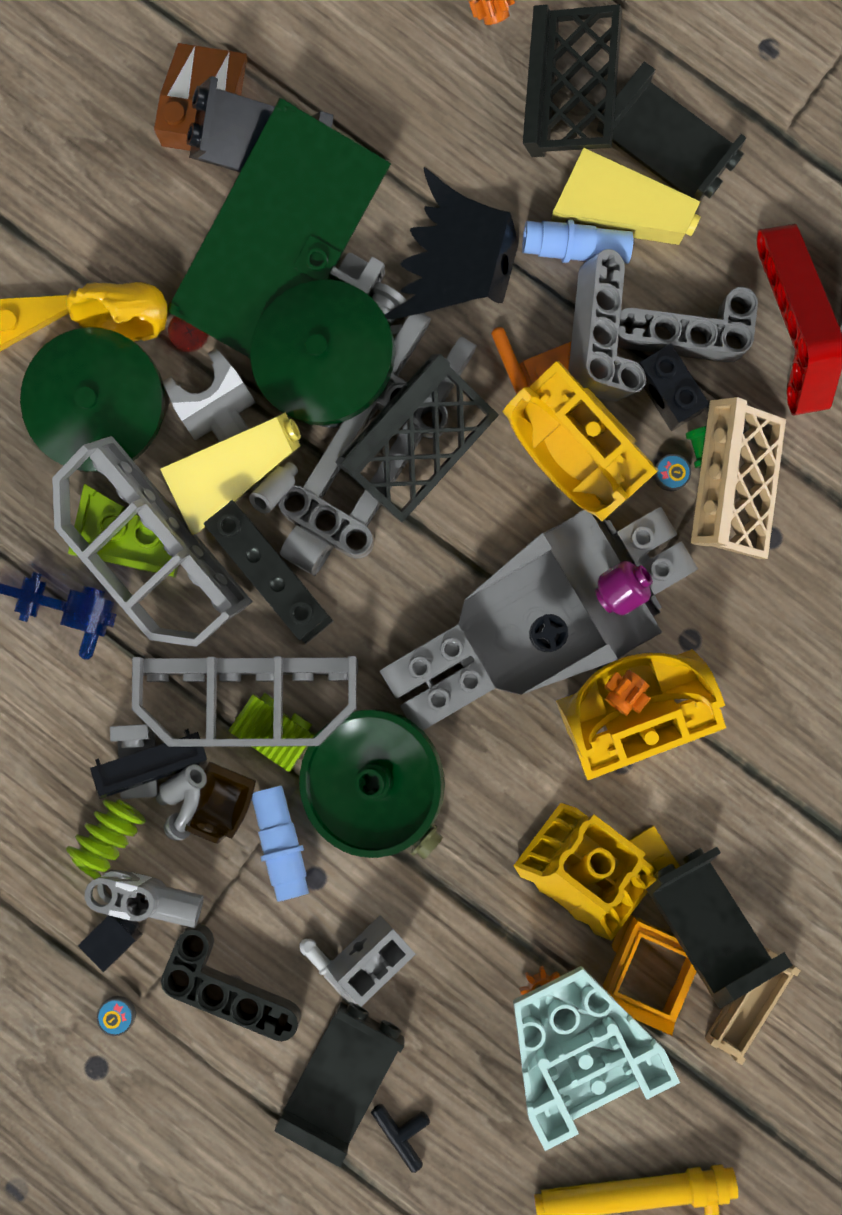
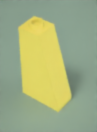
M583 148L554 208L551 221L566 223L567 219L574 220V224L632 231L633 238L679 245L685 234L693 235L701 216L695 214L701 201Z
M286 412L160 469L192 535L206 528L203 524L231 500L237 502L301 446L298 441L301 438L298 426L293 419H288Z

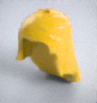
M143 282L124 284L87 283L77 291L71 290L66 297V306L70 312L71 320L78 323L82 328L94 327L112 330L131 339L133 342L157 338L161 331L165 330L168 314L167 303L162 292L153 285Z

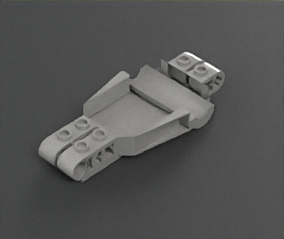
M662 507L653 510L619 531L615 530L610 520L606 521L605 519L597 523L591 513L583 510L564 523L545 533H541L464 600L458 625L381 669L380 673L395 699L414 690L425 682L427 683L429 689L400 705L406 718L415 723L420 729L425 730L493 689L522 695L618 660V658L662 633L653 617L661 612L659 609L662 608L655 595L698 570V567L682 541L651 559L648 556V552L678 535ZM622 561H630L637 567L640 565L644 566L651 575L653 584L650 585V599L647 603L626 615L621 616L614 612L609 613L601 606L595 593V589L598 587L599 576ZM545 614L559 616L568 627L566 643L560 649L553 652L537 650L529 639L531 624ZM458 663L462 664L463 669L436 685L432 683V678Z

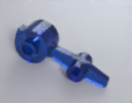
M33 572L31 578L24 576L21 589L0 583V594L18 598L14 611L20 613L19 620L28 622L29 616L36 617L39 606L42 605L63 611L60 625L85 631L79 649V656L84 660L92 658L98 637H105L107 626H114L117 614L112 613L115 602L103 599L105 591L87 586L83 587L82 592L70 589L67 601L65 602L43 595L46 582L40 581L42 576L40 573Z

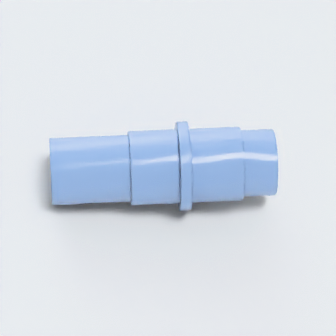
M567 219L566 223L526 221L523 231L522 253L536 254L538 257L561 259L562 263H569L570 260L588 261L601 251L612 249L619 253L624 263L628 264L632 255L634 238L632 231L574 224V220Z
M283 786L254 792L252 802L264 854L260 856L261 862H266L270 883L274 887L277 902L309 894L305 878L307 874L301 854L304 847L303 845L299 846Z

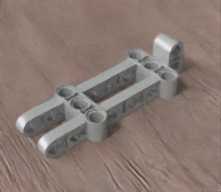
M424 313L409 316L394 339V366L391 377L382 394L368 409L342 423L303 487L294 485L278 503L282 514L289 521L298 525L294 527L285 540L280 554L283 558L313 576H316L333 548L354 559H362L372 551L373 537L367 527L381 504L365 490L351 514L347 515L322 499L341 469L335 461L368 426L377 409L382 411L407 383L399 378L398 375L429 326L431 318ZM462 336L457 340L446 358L450 363V367L459 376L464 371L477 347L476 344ZM448 377L438 385V402H445L455 385ZM432 393L423 403L432 402ZM432 406L419 407L413 413L414 429L433 428L426 426L421 420L426 413L432 412ZM438 406V414L442 419L439 428H446L448 423L447 409L445 406ZM406 421V422L403 424V425H405L403 429H407V421ZM408 433L399 434L389 450V456L408 455ZM414 433V450L422 437L431 439L433 438V433ZM389 460L390 482L397 480L408 460ZM383 462L370 483L384 482ZM375 487L385 496L384 487ZM293 496H301L305 499L304 508L299 512H289L286 509L287 501ZM324 514H330L336 518L335 526L329 531H321L317 528V520ZM355 532H360L367 537L366 545L360 550H353L347 546L348 537Z

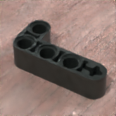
M197 924L196 928L188 927L180 934L161 979L162 989L168 996L276 1041H286L294 1036L301 1019L300 1009L294 1002L206 966L213 948L214 936L205 925ZM189 935L200 937L204 944L203 951L194 952L189 949L187 937ZM183 970L189 976V985H177L173 980V971ZM216 984L220 986L224 997L221 1000L211 999L206 992L207 985ZM245 998L254 1000L258 1005V1012L254 1014L245 1013L240 1007V1001ZM269 1006L271 1007V1009L268 1013L266 1021H264L261 1018L266 1010V1007ZM282 1013L288 1015L287 1023L284 1027L278 1025V1018Z

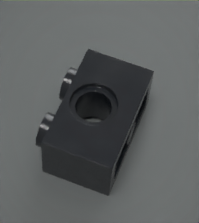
M671 343L639 363L646 374V383L643 388L671 431L698 416L710 405Z

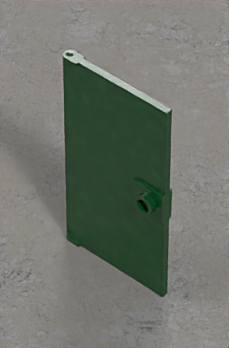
M279 98L177 292L169 303L167 311L171 315H175L250 358L251 342L255 327L263 312L278 296L301 283L314 280H329L331 269L336 267L391 163L313 118L286 100Z

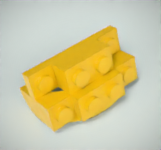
M556 361L530 387H524L502 411L508 418L516 437L546 476L575 504L595 515L601 521L611 515L659 471L635 445L637 440L589 388H583L559 361Z
M693 649L678 655L642 653L618 659L595 672L575 694L556 700L566 731L574 744L587 780L726 728L720 707L725 706L719 686L707 663ZM627 670H630L650 686L645 694L651 699L639 714L631 710L625 716L605 700L609 691L604 686L615 672L623 676ZM674 699H688L680 703L674 701ZM602 727H604V732L596 734Z

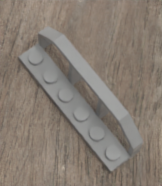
M112 436L84 444L52 477L54 529L149 640L197 647L205 642L224 623L253 602L197 535L191 534L186 522ZM88 457L91 458L96 470L104 474L114 485L119 497L130 504L90 545L71 524L69 477ZM138 514L142 524L154 532L163 543L166 552L172 558L132 595L99 557L97 552ZM180 564L187 571L189 579L195 585L200 586L211 599L213 607L221 613L201 633L160 628L139 604Z
M274 656V658L133 657L132 710L168 747L320 746L357 709L358 659L356 656H348V658H283L282 656ZM169 675H183V682H205V675H207L206 739H175L143 707V676H147V682H169ZM217 675H219V681L240 682L241 675H256V681L274 682L273 739H216ZM283 675H292V681H314V675H328V681H348V705L315 738L283 739Z

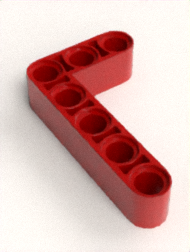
M797 224L760 229L757 233L759 258L796 351L787 386L789 410L793 416L829 410L832 406L842 371V332Z

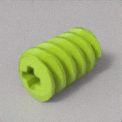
M104 799L102 802L108 809V812L106 814L99 811L93 813L99 824L94 825L86 822L84 825L90 833L89 837L77 834L75 838L81 847L79 849L72 846L66 848V851L72 857L73 863L93 879L101 877L100 872H106L110 869L109 860H116L120 856L117 847H127L129 842L126 835L135 836L138 830L134 823L143 825L146 822L145 817L136 808L121 799H118L116 802Z

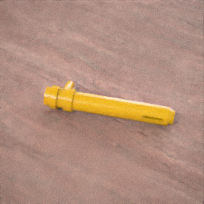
M722 1164L711 1165L710 1170L694 1167L687 1168L685 1173L541 1189V1194H534L537 1215H604L689 1204L694 1208L704 1207L705 1215H719V1205L730 1204V1200L738 1199V1185L733 1167L724 1168Z

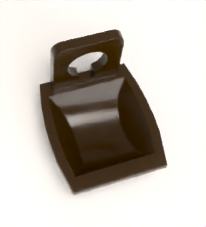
M209 762L204 770L207 782L200 789L198 807L192 820L186 824L185 831L218 844L225 837L232 839L242 824L252 801L256 780ZM205 828H206V829H208V830H211L212 832L210 833V832L204 831V830H202V829H205Z

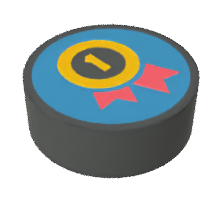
M666 455L655 465L659 471L654 475V480L663 490L677 491L690 480V464L680 455Z
M114 996L107 999L97 1012L99 1028L110 1036H119L126 1033L134 1024L136 1018L134 1005L129 999L122 996Z

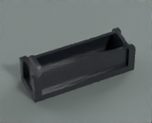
M185 729V737L179 738L200 739L198 732L190 734L189 729ZM164 743L104 764L100 763L99 758L95 759L97 766L91 767L90 772L99 799H103L174 775L187 766L194 764L198 766L203 765L207 761L204 747H168Z

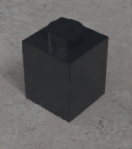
M108 915L78 947L102 972H105L143 934L138 930L140 925L137 921Z

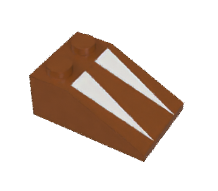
M182 43L177 44L160 93L154 131L162 147L190 151L191 146L187 145L186 140L189 126L192 122H195L196 109L192 108L194 91L197 86L204 83L210 76L218 78L217 89L241 96L248 57L247 53Z

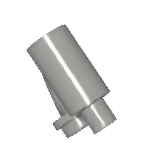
M290 462L286 463L284 467H275L266 478L253 487L254 491L249 496L251 505L261 513H270L294 486V476L298 473L297 467Z
M196 764L187 766L163 782L160 786V792L156 796V800L160 805H176L184 800L180 812L170 815L164 824V832L171 840H184L191 834L185 831V827L192 820L200 799V789L207 782L204 770Z

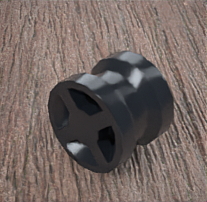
M545 614L537 618L531 624L529 630V639L532 645L542 652H553L560 649L568 638V627L565 621L554 614Z

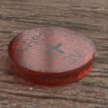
M176 316L169 323V338L173 345L181 351H197L209 339L208 334Z

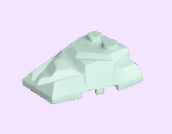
M582 966L513 1000L527 1115L545 1151L578 1135L579 1133L573 1120L638 1087L641 1088L647 1100L680 1083L664 1048Z

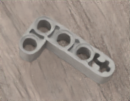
M606 249L583 263L578 272L569 372L583 388H589L596 397L617 402L642 390L646 383V374L639 363L617 356L625 265L618 252Z
M737 287L731 290L720 304L717 319L638 308H625L621 310L618 347L656 353L671 343L679 356L735 362L753 344L758 299L751 289ZM736 301L741 303L745 309V314L735 313L731 308L730 302ZM624 323L629 324V328L632 330L631 334L625 333L626 329L622 326ZM644 325L648 326L646 331L642 329ZM665 327L669 330L671 338L668 340L660 339L655 333V328ZM690 332H701L706 339V343H695L691 338ZM726 336L736 337L741 343V349L731 348L726 342Z

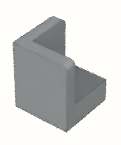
M348 253L338 269L335 267L331 269L329 273L330 280L353 285L372 297V288L376 282L381 283L385 276V264L374 257H371L370 261L366 262L353 253Z

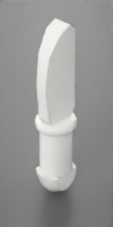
M303 939L299 947L303 956H307L319 970V974L324 975V978L348 1004L350 1002L357 1004L327 969L326 966L332 960L325 956L316 946L314 940Z

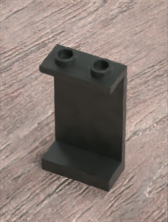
M644 61L616 96L612 142L675 190L698 201H701L704 195L710 199L723 182L719 178L726 168L732 171L743 157L744 153L740 151V148L745 142L746 137L740 134L734 143L727 140L651 83L656 69ZM599 121L597 131L603 135L604 124Z
M718 847L704 853L702 848H699L684 857L683 861L685 864L677 869L673 864H670L654 874L656 881L646 890L717 1006L721 1009L793 965L785 952L771 959L710 863L721 853Z
M340 1002L284 1107L274 1130L276 1133L338 1167H341L347 1155L349 1143L397 1052L401 1053L405 1043V1037L400 1035L401 1030L397 1026L385 1020H382L381 1024L368 1017L369 1012L366 1009L351 1002L348 1006Z

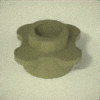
M435 824L419 841L413 844L414 847L410 853L412 856L417 853L422 859H425L442 841L443 837L436 831L437 826Z

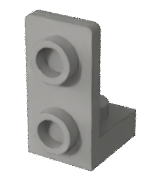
M147 724L110 727L111 742L118 741L119 758L156 746L155 733ZM156 780L121 792L120 796L122 799L155 797L158 794V781Z

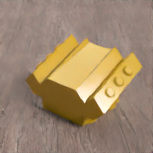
M563 803L558 805L513 865L519 876L534 882L540 893L547 895L563 906L575 920L588 924L595 935L612 941L648 891L646 889L656 881L654 877L656 872L653 866L643 859L646 853L595 814L588 817L579 809Z

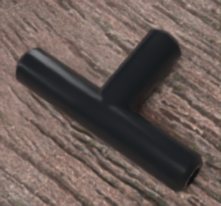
M378 1104L371 1110V1115L411 1173H416L423 1167V1162L408 1142V1139L430 1124L429 1117L425 1112L421 1111L398 1127L384 1105Z

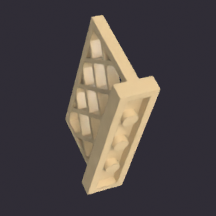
M739 397L710 400L691 544L712 546L757 559H768L786 419L748 406L747 400ZM746 419L750 429L743 434ZM767 424L772 425L769 442H767L762 430ZM753 437L759 448V451L754 456L747 443ZM741 453V456L745 464L740 469H738ZM762 459H764L767 465L764 477L757 465ZM748 472L755 484L749 491L743 480V477ZM735 490H737L740 500L734 505ZM758 494L762 499V507L759 512L753 502V499ZM743 508H745L750 518V521L745 526H743L738 516V513ZM732 525L736 535L731 540H729L730 528ZM754 529L758 536L756 548H753L748 534Z

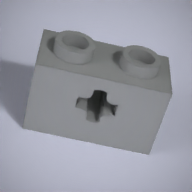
M380 915L326 967L341 987L362 1007L416 954Z

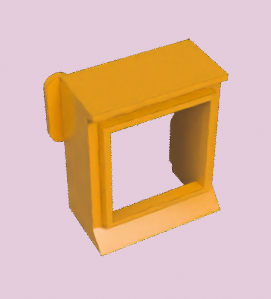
M630 915L613 939L612 949L616 952V955L602 987L635 1020L673 1036L675 1022L697 971L673 933ZM641 937L686 957L663 1011L618 992Z

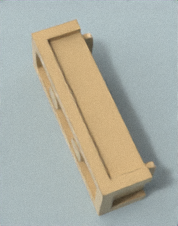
M764 946L771 959L778 956L776 953H774L773 951ZM793 965L724 1006L705 1039L710 1045L716 1049L720 1048L737 1063L743 1065L746 1060L744 1054L793 975L798 976L801 970Z

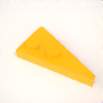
M67 295L0 299V352L69 314L70 312L66 306Z

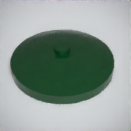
M336 280L309 281L294 286L282 293L263 312L252 337L250 351L251 367L259 389L266 399L280 412H286L288 417L306 424H337L352 419L368 409L387 386L395 360L393 332L381 308L361 289Z
M88 327L64 332L47 342L36 353L22 381L20 405L25 427L34 443L49 458L63 466L84 444L110 436L117 441L134 461L148 449L160 430L165 412V391L161 375L155 363L138 344L112 330ZM90 457L77 469L84 472H99L93 466Z
M364 709L354 711L320 746H308L301 764L299 785L301 800L308 819L327 842L339 850L354 856L380 858L394 855L407 849L429 831L442 806L445 781L439 754L432 741L422 729L409 719L394 712ZM326 724V725L315 735V737H316L328 724Z

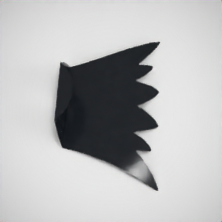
M424 167L428 186L439 205V208L425 206L424 210L428 217L437 225L410 228L414 239L427 251L406 258L400 265L407 271L422 278L401 289L402 293L414 294L415 296L386 313V318L397 319L485 297L490 298L496 303H503L518 248L511 213L486 206L463 196ZM503 254H507L501 261Z

